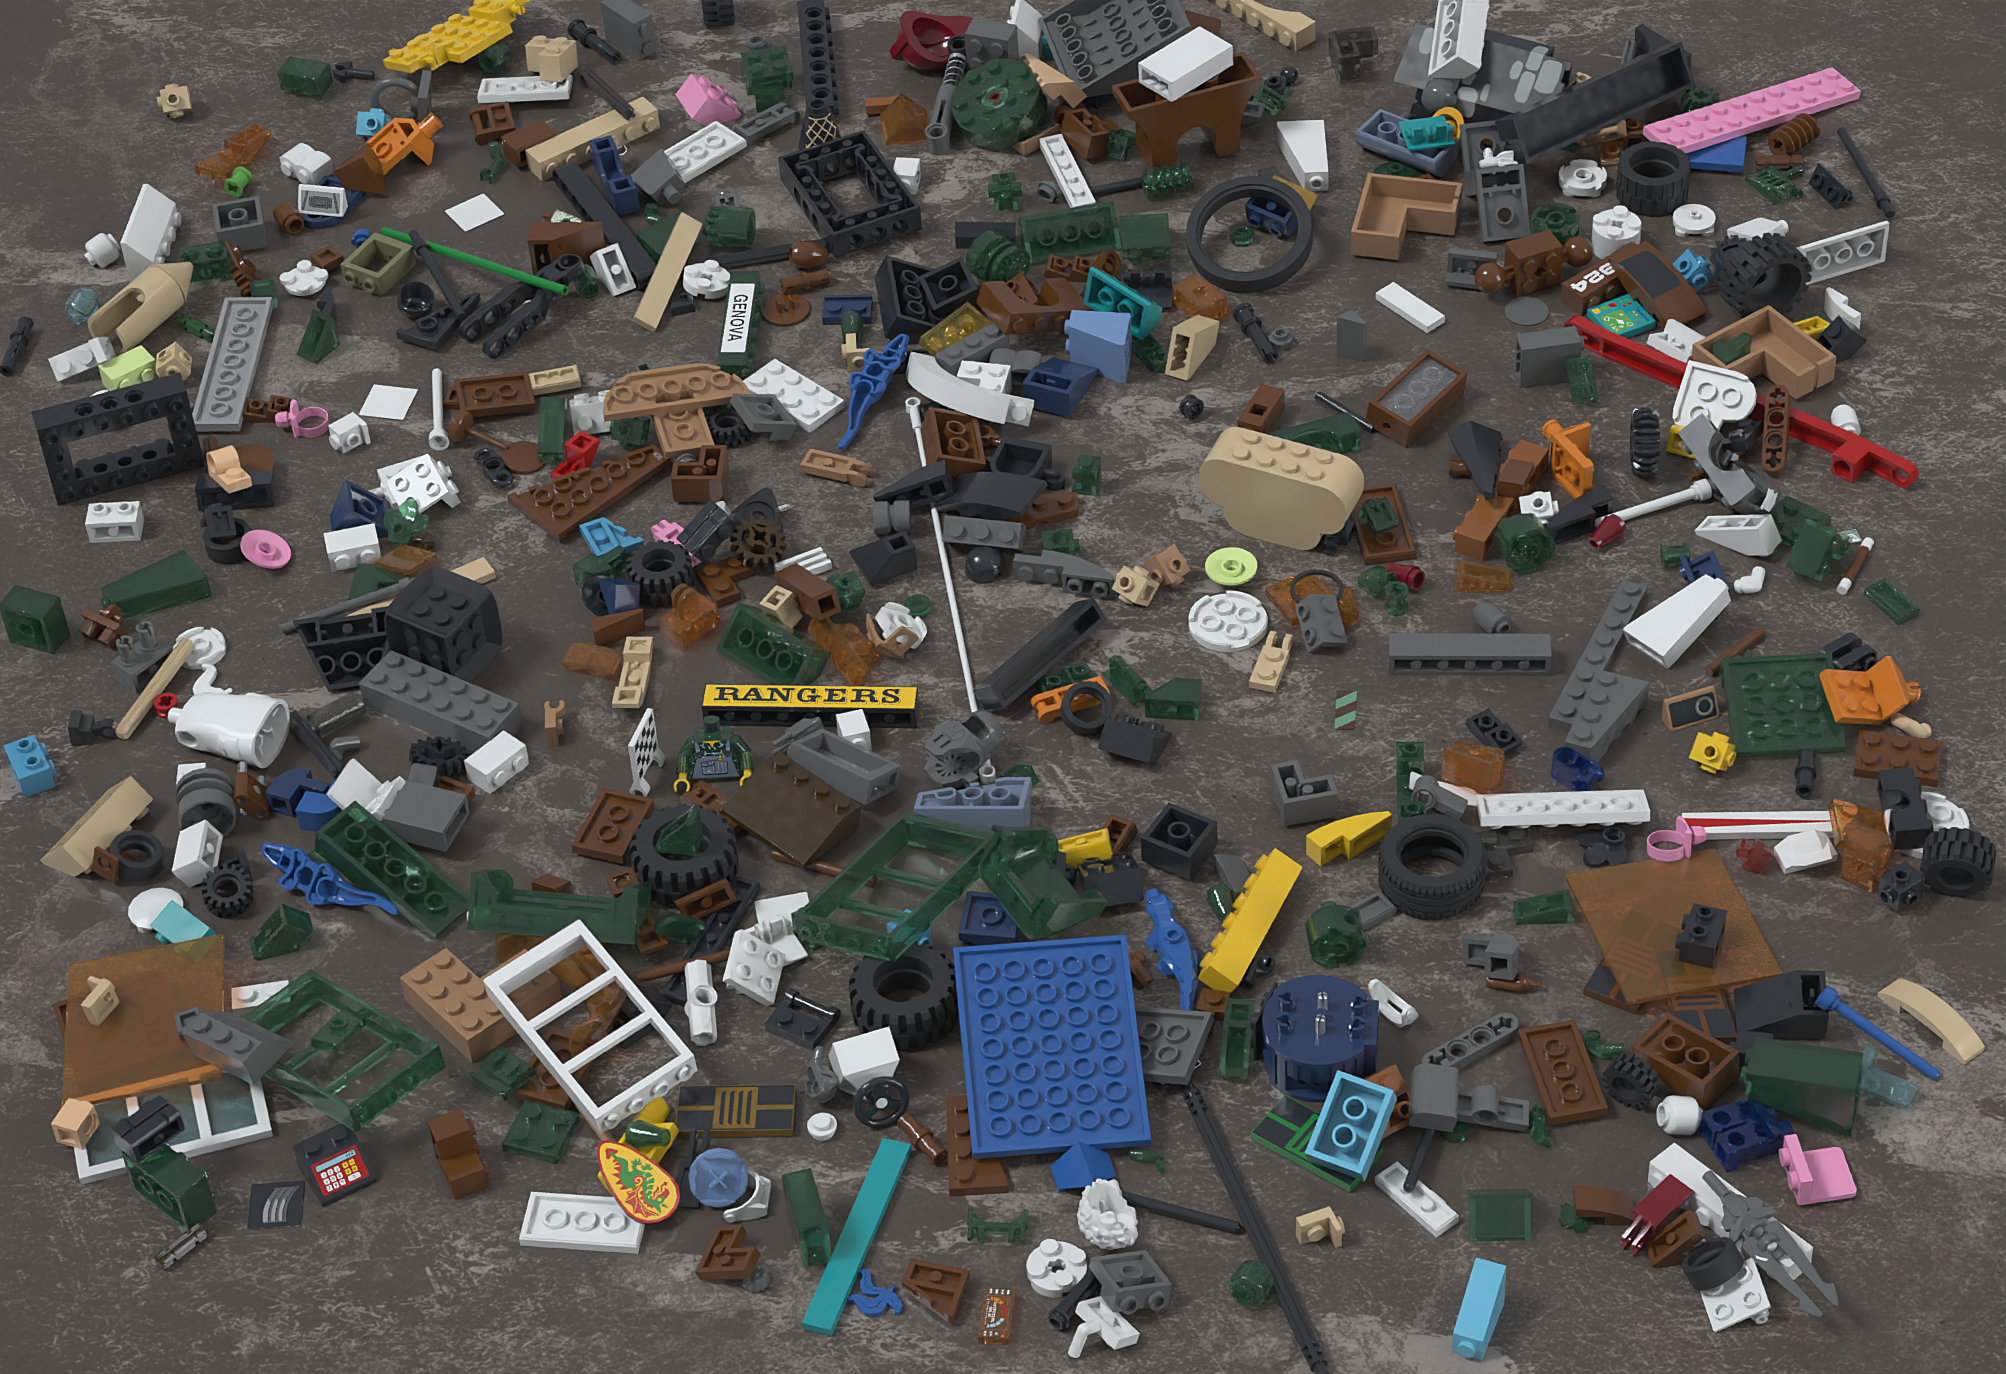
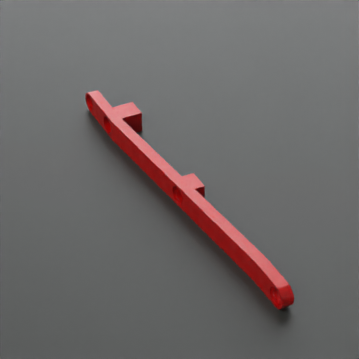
M1578 315L1573 316L1564 323L1563 328L1575 325L1579 329L1580 333L1578 335L1583 336L1584 348L1608 360L1680 389L1687 363L1613 333ZM1756 392V405L1747 418L1753 419V421L1763 420L1764 422L1766 396ZM1775 400L1777 407H1780V402ZM1790 408L1789 436L1833 454L1830 473L1853 483L1867 470L1902 488H1908L1918 479V470L1909 460L1855 433L1795 408ZM1776 415L1772 417L1770 422L1772 424H1780L1784 417ZM1900 469L1906 472L1908 478L1902 475Z

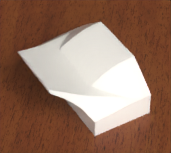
M1815 829L1787 836L1774 847L1773 853L1784 874L1837 861L1838 857L1827 834Z

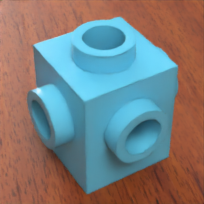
M371 108L370 112H358L356 135L368 138V140L371 139L391 121V116L385 114L384 110Z

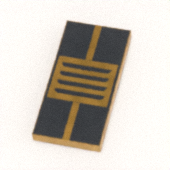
M796 1084L679 1086L676 1127L679 1132L676 1138H690L693 1127H698L696 1134H699V1138L703 1137L705 1128L710 1129L709 1135L711 1137L793 1136Z

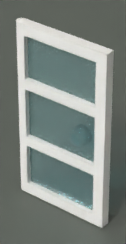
M210 1066L78 1099V1101H87L95 1106L100 1125L83 1150L74 1147L79 1180L81 1185L272 1137L273 1133L261 1078L253 1085L216 1066ZM161 1095L180 1112L185 1130L136 1164L118 1148L112 1128L116 1126L120 1119L128 1118L138 1111L143 1103L152 1101Z

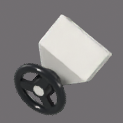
M889 1027L832 1044L829 1059L833 1072L838 1078V1088L854 1096L853 1112L858 1121L871 1128H882L897 1122L905 1114L909 1106L910 1096L906 1085L901 1080L892 1077L898 1065L899 1057ZM888 1085L895 1087L900 1092L901 1100L891 1098L887 1089ZM863 1099L867 1100L870 1105L864 1111H862L861 1107ZM887 1108L896 1110L886 1118H871L878 1111H883Z

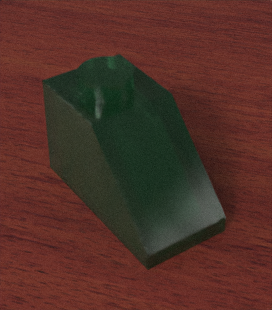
M1173 678L1146 694L1145 718L1199 721L1202 703V679Z
M281 904L250 938L254 960L261 961L299 951L314 934L310 914Z

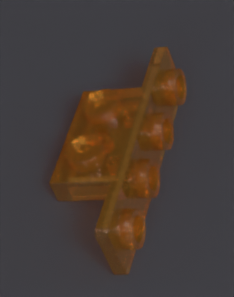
M829 617L820 621L812 618L808 626L809 633L852 686H864L871 672L866 664H876L879 658L872 644L865 639L859 628L854 624H833Z

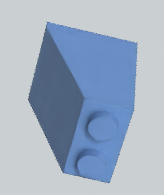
M1072 310L1070 320L1065 321V335H1069V339L1066 340V353L1070 354V361L1099 368L1098 375L1119 383H1126L1132 354L1131 313Z

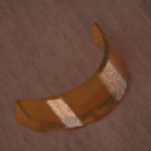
M521 929L497 937L495 939L497 965L500 966L524 949L530 951L555 934H534V929ZM586 945L548 969L558 979L567 983L576 991L607 972ZM613 981L584 1000L588 1008L589 1019L569 1027V1052L573 1057L585 1047L616 1006L620 995V986L616 981Z

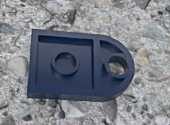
M327 175L316 185L344 188L338 178ZM344 188L348 207L342 217L300 213L304 218V226L311 229H326L335 226L343 220L366 192Z

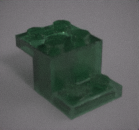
M774 46L768 49L750 50L741 53L742 62H740V68L748 96L792 89V80L794 78L786 46Z
M1168 213L1120 216L1122 259H1127L1128 262H1138L1143 257H1151L1152 260H1164L1166 256H1170L1171 237Z

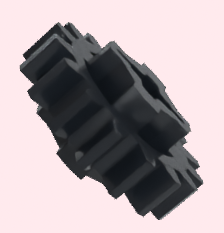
M428 736L426 741L418 739L417 744H411L409 761H411V767L413 763L434 765L438 767L440 776L444 773L447 776H451V772L459 774L461 769H466L464 760L468 758L469 751H466V746H460V741L451 742L450 737L444 740V737L437 736L435 739Z

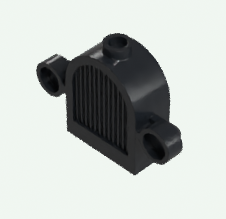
M1003 436L993 457L985 456L986 466L978 471L1003 472L1044 480L1048 484L1047 488L1052 491L1061 490L1066 485L1064 472L1050 469L1052 466V447L1050 444Z

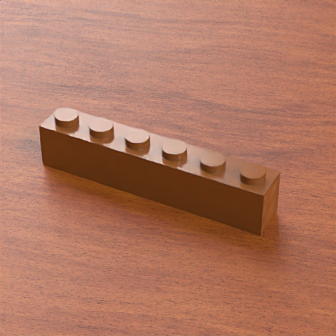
M1520 440L1515 448H1511L1505 463L1499 465L1498 474L1495 477L1496 487L1493 488L1494 498L1485 501L1483 496L1479 494L1475 506L1472 510L1466 512L1463 523L1455 528L1453 533L1455 552L1484 561L1520 509L1519 498L1497 495L1498 480L1508 459L1534 463L1524 496H1528L1548 468L1549 448L1524 440Z

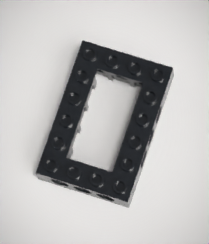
M864 130L778 157L780 180L821 239H825L828 249L835 258L922 230L919 204ZM854 172L877 205L876 207L861 212L856 211L852 215L843 217L841 208H837L833 202L832 195L827 194L822 182Z
M181 373L31 412L58 506L205 466L187 390ZM166 417L173 443L169 439L160 438L156 439V442L138 447L134 445L130 449L115 453L108 452L106 453L107 455L93 459H81L73 466L68 442Z

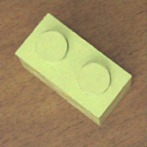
M142 345L98 365L103 385L109 391L160 378L155 370V359Z

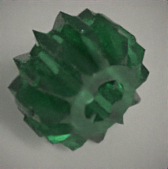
M1695 86L1693 90H1686L1680 102L1682 114L1720 103L1719 93L1713 92V88L1705 89L1704 86L1702 88Z

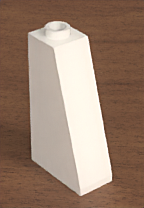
M1324 120L1277 122V144L1301 186L1310 191H1327L1328 162Z
M1707 574L1626 625L1623 631L1628 643L1669 669L1730 603L1728 586L1719 578L1713 579Z

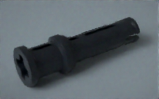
M576 18L569 24L568 34L573 38L579 39L581 45L590 46L613 65L620 61L615 55L621 58V53L597 36L596 30L592 27H587L582 19Z
M1249 303L1238 305L1232 315L1234 320L1240 323L1242 333L1250 337L1265 364L1274 363L1275 361L1271 354L1277 360L1278 353L1274 350L1263 332L1262 322L1259 317L1254 315L1252 305Z

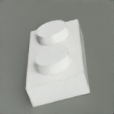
M288 980L232 988V1011L238 1016L291 1009Z

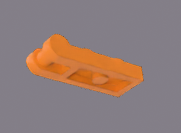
M1101 676L1084 680L1098 683L1109 692ZM1074 684L1035 695L1031 699V705L1035 711H1038L1037 715L1042 723H1050L1055 717L1061 716L1060 706L1064 694ZM1080 694L1073 699L1071 712L1101 703L1094 696Z

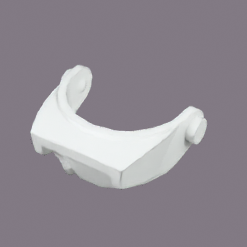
M1373 979L1369 982L1368 989L1372 1000H1379V1011L1396 1027L1402 1028L1413 1023L1418 1018V1013L1415 1009L1398 997L1381 981ZM1394 1003L1402 1010V1013L1400 1014L1390 1005Z
M747 1170L748 1186L753 1188L755 1192L744 1205L726 1210L723 1218L727 1222L732 1223L734 1221L757 1219L767 1215L771 1190L769 1179Z

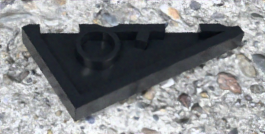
M474 292L460 298V305L466 317L481 301L480 293ZM446 305L426 317L417 319L416 325L407 330H404L402 327L397 329L396 335L397 339L438 350L462 321H459L452 309Z

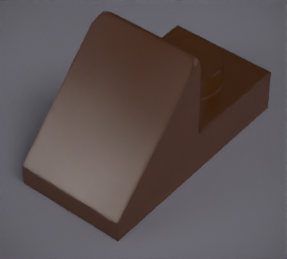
M1688 1209L1649 1239L1646 1249L1652 1267L1663 1268L1681 1265L1683 1259L1694 1249L1693 1246L1705 1238L1697 1213Z

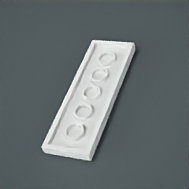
M1644 790L1477 795V809L1481 826H1486L1490 829H1499L1502 826L1513 825L1517 828H1527L1530 825L1556 827L1558 824L1584 826L1587 823L1609 826L1615 822L1638 825L1642 822L1650 821V809Z

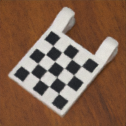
M647 708L628 745L634 780L630 794H636L637 790L643 793L644 797H647L650 791V785L643 778L649 765L655 760L659 764L658 767H662L666 760L665 754L658 746L653 709Z

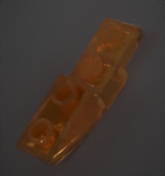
M250 124L247 128L234 133L231 137L224 140V149L195 165V174L213 180L218 177L230 179L236 167L245 168L258 155L271 136V130L259 124Z

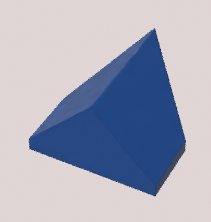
M1077 1141L1051 1166V1172L1059 1193L1064 1192L1066 1188L1077 1189L1087 1185L1092 1186V1182H1096V1179H1116V1173L1109 1154L1080 1141Z

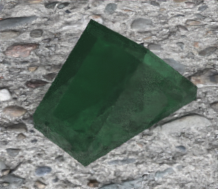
M313 310L297 355L318 364L336 349L340 342L335 318Z
M696 805L692 806L664 828L654 849L661 853L696 856L704 838L699 807Z

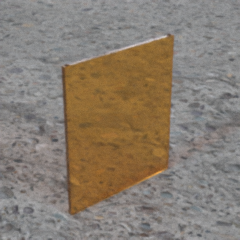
M1715 849L1692 852L1690 858L1682 857L1676 861L1664 862L1651 859L1565 874V880L1628 1005L1754 983L1783 974ZM1693 903L1727 910L1725 932L1712 969L1678 961L1679 950L1675 949L1678 932H1684V930H1681L1685 913L1690 914Z
M223 934L69 964L62 1107L68 1098L87 1101L95 1105L223 1079L222 1069L194 1056L186 1040H180L174 1019V1014L198 1006H202L204 1012L224 1011L225 937ZM90 976L110 981L114 985V991L120 1001L99 1026L89 1022L81 1006L86 997L92 992L86 981Z

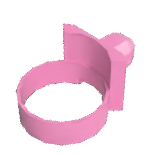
M294 399L290 403V413L286 411L275 415L276 426H292L295 438L299 436L306 438L321 436L329 429L328 425H330L328 413L324 409L308 407L299 411L297 401ZM320 416L326 419L322 425L309 429L298 426L307 417Z
M1678 816L1676 818V831L1660 830L1648 836L1647 854L1655 860L1664 862L1676 861L1682 857L1690 858L1691 843L1696 845L1706 841V830L1701 826H1691L1689 828L1685 819L1682 816ZM1669 841L1683 846L1674 850H1661L1652 845L1657 842Z

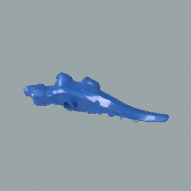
M899 334L885 346L883 353L880 355L875 352L874 348L866 350L863 356L865 366L861 372H854L850 375L849 425L845 435L838 444L839 450L844 449L858 433L864 414L872 404L882 397L895 370L899 367L900 363L905 361L909 342L908 335Z
M270 842L263 843L261 853L275 868L286 872L281 878H278L280 887L287 890L299 889L306 893V900L309 904L376 905L393 915H398V908L377 893L359 890L349 885L329 863L321 864L316 860L310 859L308 854L300 848L295 849L289 845Z
M1156 888L1147 890L1146 911L1150 919L1153 920L1155 928L1152 934L1147 937L1146 945L1151 951L1158 952L1161 960L1156 965L1158 972L1167 979L1175 977L1179 983L1181 1010L1193 1011V1002L1198 984L1197 971L1200 970L1201 955L1195 949H1192L1189 931L1180 926L1174 919L1172 901L1165 895H1162Z

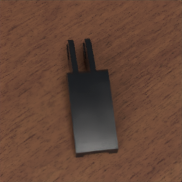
M693 1127L691 1130L688 1157L680 1156L675 1182L679 1186L680 1202L678 1207L699 1209L701 1204L700 1200L691 1192L688 1178L691 1164L696 1159L699 1134H696L698 1127ZM705 1128L703 1132L701 1154L710 1148L711 1136L709 1135V1128Z

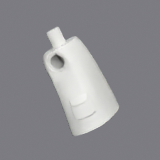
M203 692L192 696L183 709L171 708L168 714V721L176 724L175 735L178 742L184 746L212 752L258 768H266L275 760L286 741L290 726V712L284 700L271 698L268 695L256 693L233 695Z

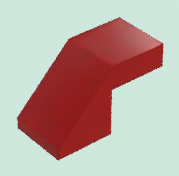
M581 430L564 444L566 460L550 473L551 481L560 476L591 467L600 445V440Z

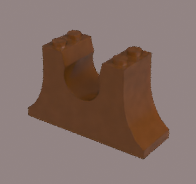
M1241 52L1233 54L1232 66L1173 102L1139 83V79L1112 85V94L1128 119L1135 122L1136 148L1152 174L1175 169L1178 158V141L1184 133L1195 127L1201 128L1202 133L1218 157L1240 152L1242 115L1249 99L1262 85L1261 76L1246 54Z

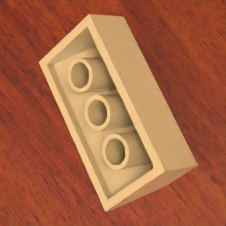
M129 776L108 789L40 861L73 877L82 872L88 874L92 871L94 848L99 846L107 852L110 851L113 839L117 835L132 829L130 823L134 819L140 820L149 811L146 806L153 798L132 776Z

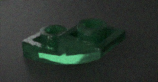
M1087 663L1062 666L1061 674L1042 676L1034 685L1038 693L1041 694L1088 680L1095 676Z

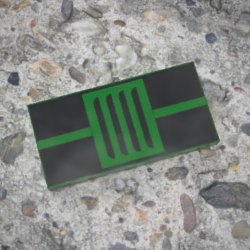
M1284 1095L1251 1132V1139L1338 1187L1351 1192L1361 1180L1310 1162L1305 1154L1320 1113ZM1380 1145L1370 1169L1383 1155V1147Z

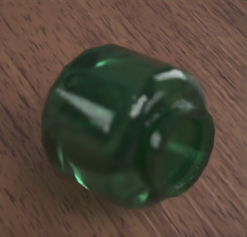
M497 41L484 49L478 56L480 66L490 74L500 73L511 60L509 48L501 41Z
M1247 1260L1240 1263L1229 1281V1290L1237 1303L1243 1306H1257L1264 1302L1274 1284V1278L1264 1263Z

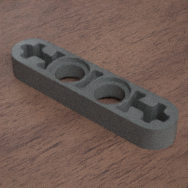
M1510 1013L1497 1014L1426 1053L1422 1058V1064H1436L1460 1070L1513 1041L1518 1035V1019ZM1483 1036L1490 1041L1485 1044H1479L1474 1039ZM1460 1049L1465 1051L1466 1054L1462 1057H1456L1451 1052Z

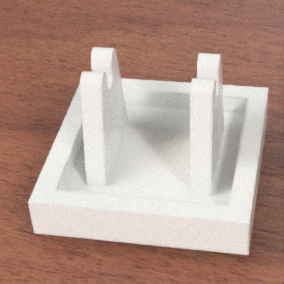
M743 929L736 931L723 977V982L727 983L726 988H735L736 994L744 993L766 1007L774 1004L785 954Z

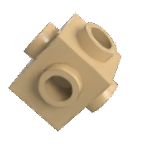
M170 84L164 86L165 89L160 90L161 96L157 97L159 110H163L166 116L170 115V118H179L184 116L183 113L193 112L190 92L187 86L178 87V84ZM177 99L175 103H171L172 100Z
M174 342L157 353L156 373L160 378L181 373L184 381L191 374L192 357L177 342Z
M1135 565L1134 568L1123 566L1122 570L1116 575L1112 589L1120 593L1118 598L1131 605L1134 602L1148 607L1160 583L1148 577L1149 571L1138 565Z

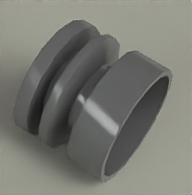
M210 768L192 770L182 776L176 787L177 817L180 830L182 831L206 820L223 837L228 835L236 823L232 779L226 773Z

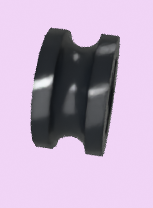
M1190 394L1181 401L1179 411L1182 415H1186L1188 419L1194 420L1202 413L1204 403L1202 400L1197 399L1195 395Z

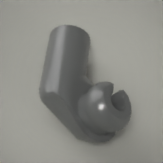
M358 735L337 737L331 742L329 748L340 760L345 750L360 748V738Z

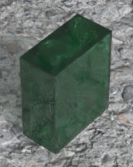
M811 1168L781 1175L786 1212L803 1268L828 1262L832 1255L828 1222Z

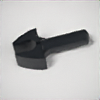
M352 61L335 64L336 70L332 69L333 78L341 83H345L349 77L371 80L375 77V72L372 70L354 69Z

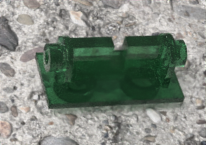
M1114 655L1109 659L1110 669L1103 672L1102 675L1132 705L1155 694L1147 685V682L1141 679L1124 662L1121 656Z

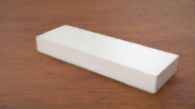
M1394 282L1376 292L1377 301L1426 333L1445 323V315Z
M1398 1161L1375 1176V1184L1436 1238L1459 1222V1215L1419 1180L1413 1192H1405L1403 1184L1408 1170Z

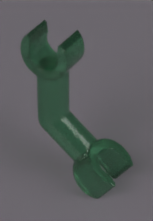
M497 141L488 143L490 148L489 154L491 158H494L495 162L490 167H485L479 172L480 180L488 176L489 184L495 181V174L505 165V159L501 154Z

